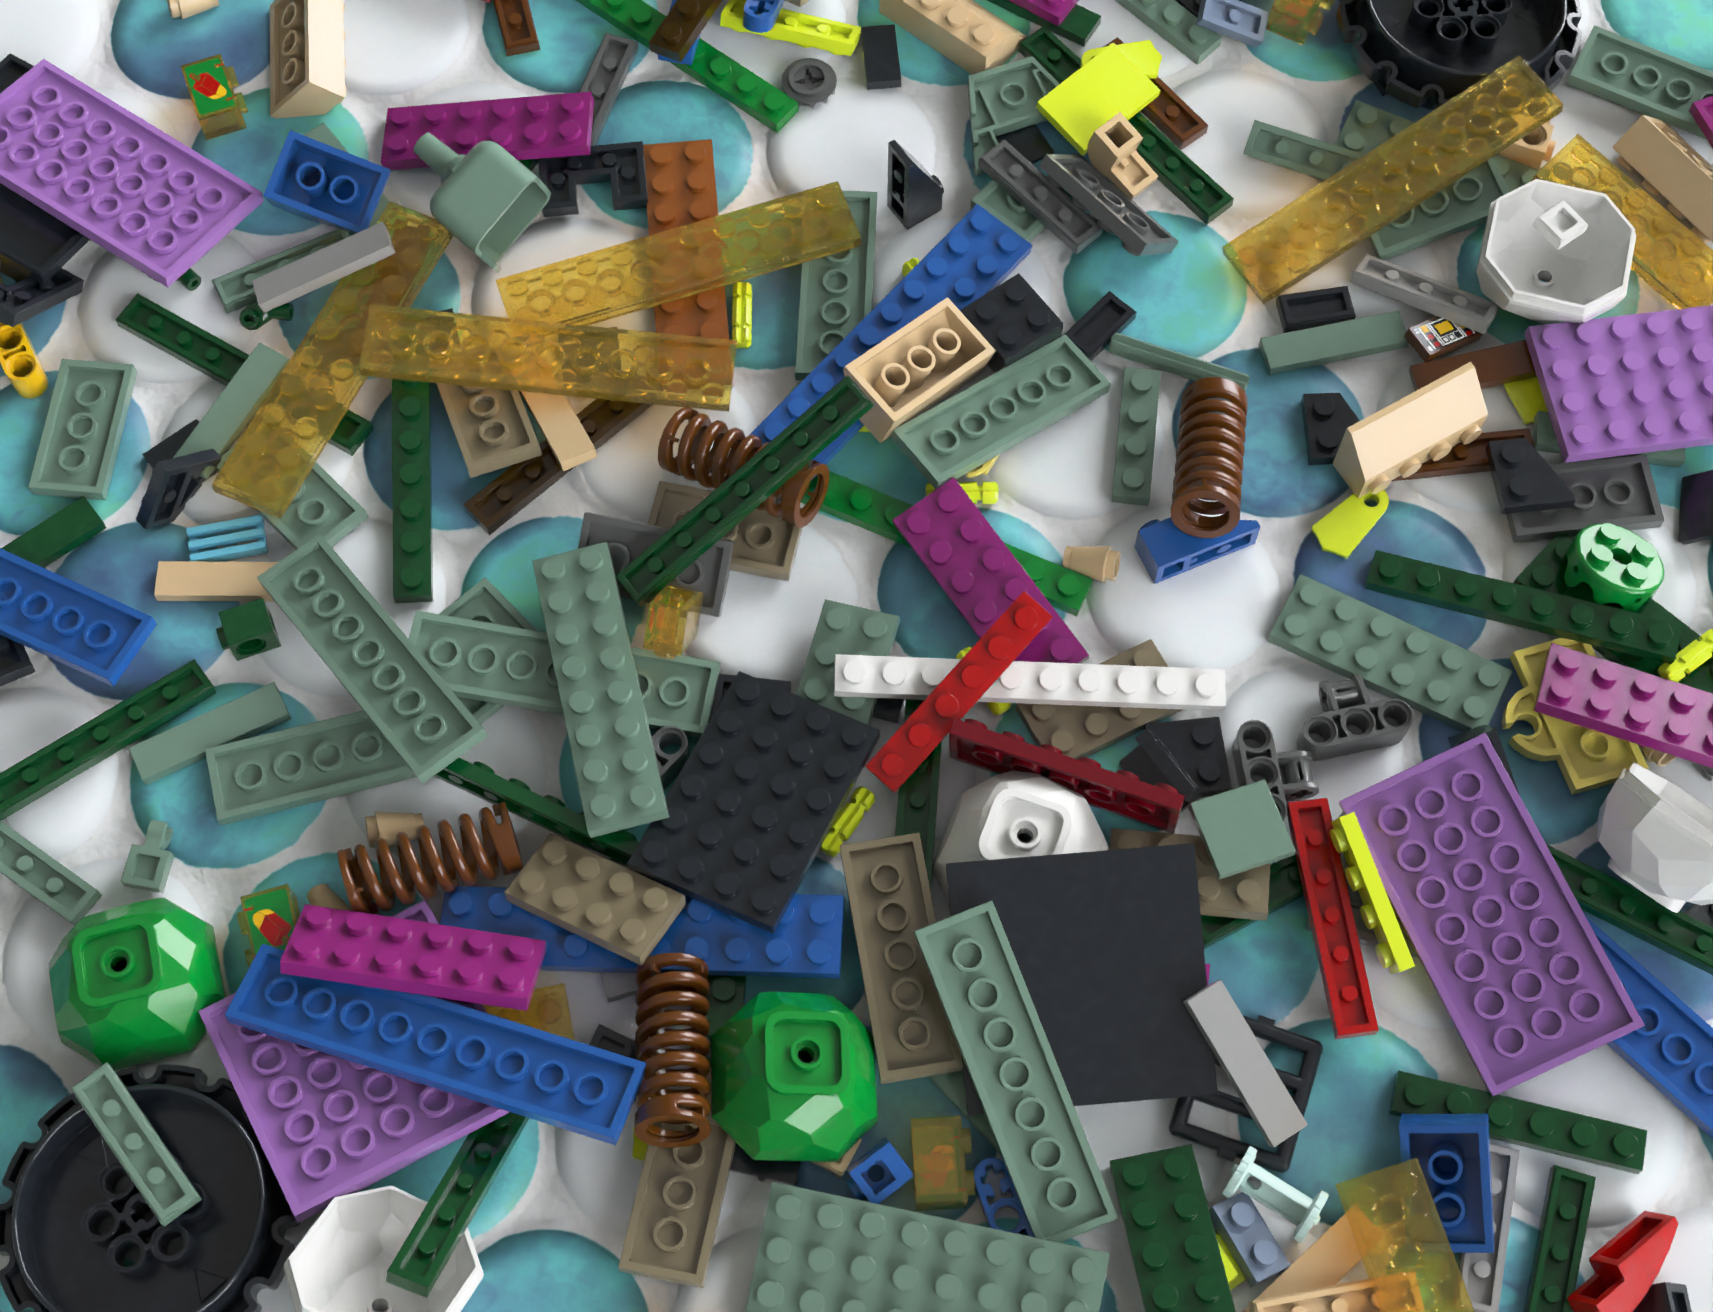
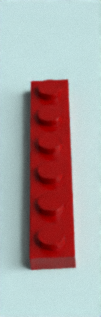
M1023 591L864 767L895 793L946 737L954 718L961 720L1048 624L1053 616L1029 594Z
M1320 798L1288 802L1287 818L1293 846L1296 850V860L1335 1040L1375 1035L1379 1028L1340 853L1335 849L1330 836V830L1334 828L1331 823L1333 821L1328 799Z

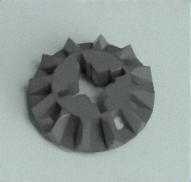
M814 58L797 60L791 63L782 75V89L786 95L798 102V106L806 103L810 104L813 108L817 102L827 103L828 97L835 94L836 74L832 67L822 60ZM807 75H809V79L814 84L812 90L807 89L805 85Z

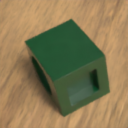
M264 598L218 612L222 627L216 628L219 641L223 650L230 648L237 661L281 647L272 614Z

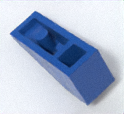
M1171 517L1162 521L1155 519L1145 523L1138 530L1134 548L1153 583L1156 584L1255 544L1260 525L1257 520H1239L1237 526L1223 536L1199 538L1182 532L1175 526Z

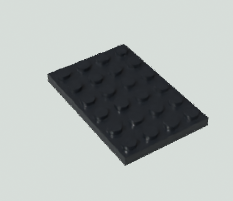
M739 671L665 797L669 818L650 823L627 863L629 870L774 934L880 738V730Z

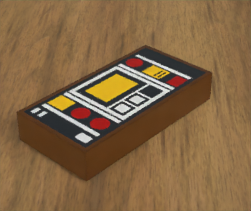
M1437 316L1408 328L1404 337L1422 360L1428 362L1479 341L1483 334Z

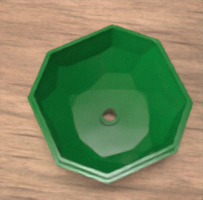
M164 897L136 902L83 917L62 939L49 962L55 1019L61 1043L100 1067L105 1063L110 1064L114 1071L192 1052L207 1031L198 1011L225 998L213 926ZM120 961H127V966L124 970L115 971V967Z
M760 992L756 994L711 1036V1118L753 1160L838 1162L878 1121L876 1054L871 1032L850 1009L834 996L796 992ZM802 1052L807 1053L812 1061L810 1063H803L798 1058V1054Z

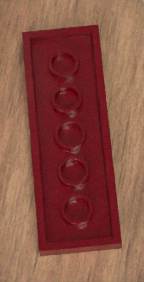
M954 718L949 731L950 758L996 774L1010 771L1040 774L1081 794L1090 806L1170 833L1175 832L1185 797L1178 794L1176 788L1164 783L1151 785L1139 781L1137 775L1125 770H1117L1115 773L1101 768L1100 763L1087 757H1079L1077 760L1065 756L1060 749L1048 744H1041L1038 747L1026 743L1025 739L1016 733L1004 731L1000 734L988 730L985 724L974 719L961 721Z

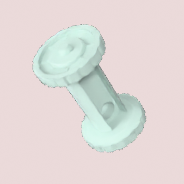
M1249 1146L1239 1165L1234 1164L1230 1172L1233 1175L1223 1190L1222 1195L1230 1198L1239 1189L1295 1224L1297 1227L1293 1239L1302 1243L1313 1224H1318L1321 1218L1319 1214L1329 1194L1321 1190L1311 1199L1253 1163L1256 1158L1257 1149ZM1251 1176L1258 1178L1261 1181V1186L1255 1187L1249 1183L1248 1178Z

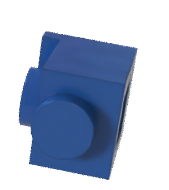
M887 1137L880 1140L879 1144L846 1168L851 1176L846 1181V1184L858 1200L863 1201L867 1198L871 1203L879 1204L914 1177L911 1169ZM873 1165H879L883 1168V1175L877 1180L871 1179L868 1176V1170Z

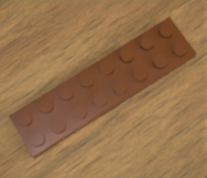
M712 139L645 144L643 148L649 202L647 203L661 393L733 387Z

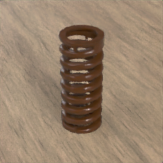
M1221 377L1198 379L1189 384L1181 396L1171 519L1182 532L1199 538L1223 536L1231 532L1240 520L1248 398L1245 391L1237 383ZM1209 398H1224V399H1226V400H1222V399H1209ZM1197 513L1204 514V515H1219V514H1222V515H1220V516H1215V517H1208V516L1199 515V514H1197Z
M684 407L679 409L667 423L659 442L657 458L662 469L678 476H683L687 480L698 481L703 487L716 489L769 442L762 445L761 439L756 435L752 434L745 437L742 429L734 427L728 430L725 422L717 420L711 423L708 415L699 414L696 410ZM688 419L689 423L685 427L680 439L678 454L674 458L673 443L679 442V439L675 437L681 423ZM811 460L756 509H765L773 517H783V521L796 527L802 528L808 525L818 513L827 493L830 477L827 465ZM818 475L817 486L814 492L808 491L807 493L811 498L800 509V502L807 492L812 478ZM781 498V503L777 505V501Z
M505 801L492 806L495 817L501 816V824L496 823L492 811L488 807L481 808L479 811L484 847L470 815L467 813L460 814L458 824L463 854L449 821L445 819L440 820L437 828L443 862L428 827L424 825L419 826L416 833L423 871L405 832H399L395 837L402 877L391 855L387 841L384 838L376 839L374 844L381 884L364 845L358 844L354 847V856L351 847L338 850L340 871L352 910L354 912L378 914L379 907L382 911H391L395 905V895L402 904L411 905L416 899V888L422 897L431 899L436 895L437 881L445 892H454L458 885L457 873L466 886H474L478 881V867L486 879L494 880L499 874L498 857L502 863L504 876L520 872L524 864Z
M656 954L647 957L642 966L638 964L636 967V984L638 989L636 991L635 1003L638 1009L636 1010L635 1023L638 1028L635 1032V1043L638 1048L635 1051V1059L645 1062L646 1066L645 1077L638 1088L635 1098V1105L638 1110L635 1113L634 1134L639 1140L652 1146L665 1148L690 1146L705 1140L711 1133V1124L706 1118L710 1114L711 1104L705 1098L711 1089V1084L706 1078L710 1072V1062L705 1057L710 1051V1042L705 1037L710 1030V1023L705 1017L710 1009V1003L705 998L709 993V983L707 981L709 978V968L702 959L690 954ZM679 965L691 968L693 972L672 971L660 974V969ZM674 1005L691 1006L692 1008L685 1010L666 1009L664 1007ZM674 1025H687L691 1026L692 1028L668 1029L664 1027ZM676 1045L691 1046V1048L670 1049L665 1047ZM670 1066H689V1067H692V1068H687V1069H670V1068H666V1067H670ZM677 1086L691 1087L689 1089H668L669 1087ZM678 1107H688L691 1109H679ZM653 1123H694L698 1127L693 1128L690 1125H686L685 1131H670L654 1126Z

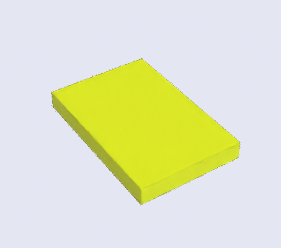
M1112 43L1037 102L1036 109L1084 156L1088 153L1087 145L1094 131L1119 112L1127 120L1131 119L1156 99L1161 90Z

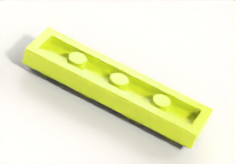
M729 0L721 13L720 26L732 28L736 32L754 33L770 40H783L796 43L804 48L813 47L826 50L834 55L851 56L860 40L861 27L782 8L770 31L764 33L749 31L743 26V12L747 0Z
M1355 812L1337 818L1331 822L1334 829L1330 830V836L1338 853L1343 852L1349 866L1345 868V874L1353 891L1358 890L1362 899L1363 906L1360 907L1361 916L1366 927L1369 930H1374L1379 944L1375 945V951L1383 968L1388 967L1391 975L1415 967Z

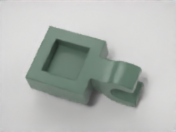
M151 820L147 829L144 846L131 845L120 881L124 886L158 893L164 892L174 859L171 851L165 850L173 836V829L167 827V822Z

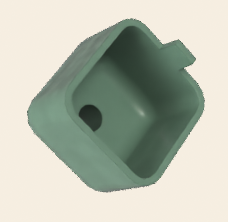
M429 132L425 133L416 142L413 151L441 177V186L430 200L432 216L447 231L498 273L501 268L495 263L504 256L542 211L550 199V190L534 173L494 141H481L468 154L458 155Z

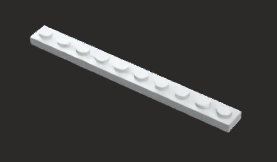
M836 654L834 696L925 700L961 659ZM1013 661L977 702L1223 711L1226 707L1225 669Z

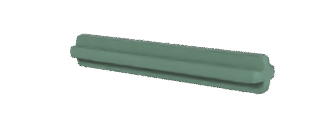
M1114 333L1109 344V352L1195 381L1206 377H1221L1237 383L1245 392L1249 384L1250 376L1248 374L1124 334Z

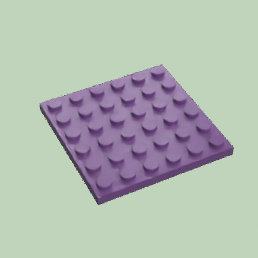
M426 900L391 916L439 924ZM236 993L198 1011L298 1223L326 1209L334 1197L356 1193L510 1113L509 1111L229 1023L225 1013ZM439 998L487 1013L482 1004Z

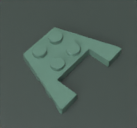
M1033 56L968 76L973 166L976 176L985 174L978 166L979 158L999 144L996 136L1047 121L1036 109V105L1041 98L1057 87L1059 83Z

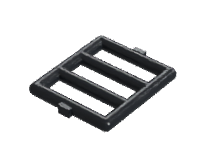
M1243 1015L1255 1037L1304 1053L1298 1075L1274 1068L1286 1089L1293 1091L1292 1099L1304 1117L1323 1052V1045L1318 1040L1274 1026L1275 1020L1259 1015L1256 1020ZM1214 1055L1215 1065L1221 1067L1220 1063ZM1218 1090V1094L1177 1097L1169 1123V1132L1173 1136L1218 1151L1217 1157L1232 1162L1235 1157L1242 1159L1249 1146L1257 1149L1256 1158L1253 1163L1280 1173H1284L1289 1169L1300 1131L1280 1143L1276 1153L1187 1123L1194 1100L1253 1120L1241 1098Z

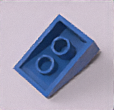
M290 130L263 196L272 206L305 219L356 234L369 228L391 170Z
M1402 1114L1399 1123L1406 1252L1494 1253L1488 1114Z

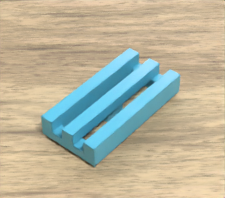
M261 514L186 528L189 537L188 548L191 552L189 554L190 561L222 562L268 553L265 522ZM258 539V542L232 546L236 545L237 542ZM221 545L222 547H227L205 552L199 551L200 549L216 547Z

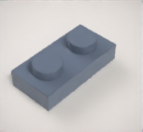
M1201 0L1196 25L1257 48L1263 43L1269 12L1239 0Z
M1241 1192L1209 1209L1212 1223L1251 1288L1284 1272L1291 1266L1250 1196Z

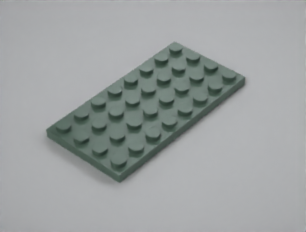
M772 1182L745 1312H1099L1110 1253Z

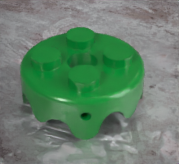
M1611 523L1593 524L1583 528L1565 552V556L1568 558L1564 575L1566 585L1568 587H1575L1582 582L1587 583L1593 590L1594 601L1598 604L1618 603L1621 604L1620 609L1635 613L1649 598H1653L1664 579L1665 571L1657 549L1634 532Z

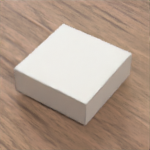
M1562 200L1538 216L1533 226L1559 250L1584 233L1588 224Z

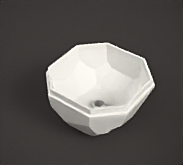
M1535 179L1497 198L1490 204L1476 271L1481 291L1503 310L1541 324L1563 322L1583 324L1614 308L1625 298L1636 240L1635 228L1604 193ZM1564 200L1588 226L1584 233L1557 250L1533 224L1538 216Z
M1633 762L1628 770L1624 768L1599 809L1597 839L1611 857L1608 867L1621 878L1673 912L1678 913L1686 902L1698 905L1713 904V809L1668 779Z
M1010 771L993 776L959 796L933 863V871L949 902L946 863L1109 850V847L1087 800L1081 794L1040 774ZM1021 833H1026L1031 836L1032 840L1028 843H1022L1018 840L1017 836Z
M392 1185L334 1197L283 1266L295 1312H375L374 1310H384L386 1312H461L483 1279L484 1273L467 1227L427 1298L386 1282L387 1270L428 1203Z

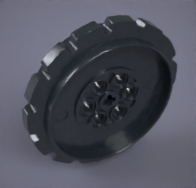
M1338 0L1340 3L1336 13L1337 27L1341 40L1344 43L1353 44L1350 57L1369 80H1379L1386 86L1385 92L1412 107H1423L1433 110L1437 115L1455 118H1472L1474 114L1484 112L1489 117L1501 116L1523 109L1527 98L1536 101L1541 100L1561 82L1565 69L1567 70L1571 67L1582 37V30L1577 28L1582 18L1579 0Z
M170 1064L158 1065L155 1074L148 1079H145L144 1074L137 1067L116 1071L128 1092L202 1199L193 1212L181 1214L166 1226L159 1222L155 1214L149 1222L145 1221L146 1218L143 1214L150 1207L131 1178L128 1188L122 1193L115 1194L114 1187L116 1182L123 1176H128V1174L74 1093L67 1095L38 1121V1127L42 1130L40 1140L35 1143L24 1141L20 1144L2 1180L3 1186L12 1191V1196L8 1202L0 1204V1255L9 1256V1263L0 1270V1282L15 1312H261L262 1307L257 1302L258 1292L264 1288L276 1290L280 1286L285 1276L284 1263L295 1250V1246L284 1238L285 1232L290 1227L300 1225L301 1222L298 1223L233 1084L228 1079L219 1078L214 1085L207 1086L208 1077L201 1069ZM107 1217H113L114 1224L112 1229L104 1235H99L98 1227L100 1223ZM182 1236L183 1246L181 1250L175 1255L168 1256L167 1246L169 1242L175 1237ZM139 1247L140 1257L137 1262L125 1267L124 1258L127 1252L132 1248Z

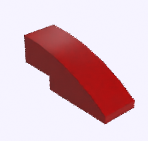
M1643 1211L1589 1258V1262L1595 1274L1567 1297L1573 1312H1633L1657 1277L1670 1250L1678 1227L1676 1217Z

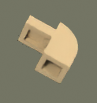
M1119 112L1094 131L1088 142L1087 150L1091 164L1133 200L1151 186L1159 176L1136 151L1143 137Z

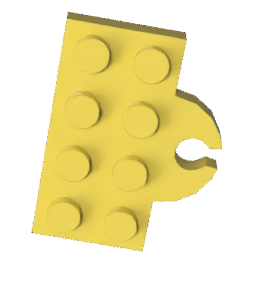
M1559 638L1512 653L1510 660L1523 689L1517 691L1506 705L1501 722L1502 729H1510L1519 720L1529 722L1534 728L1533 735L1517 734L1510 739L1508 743L1514 750L1526 758L1540 762L1556 760L1572 795L1615 783L1623 769L1628 770L1633 762L1649 769L1638 744L1533 711L1547 651L1551 643L1596 657L1590 644Z

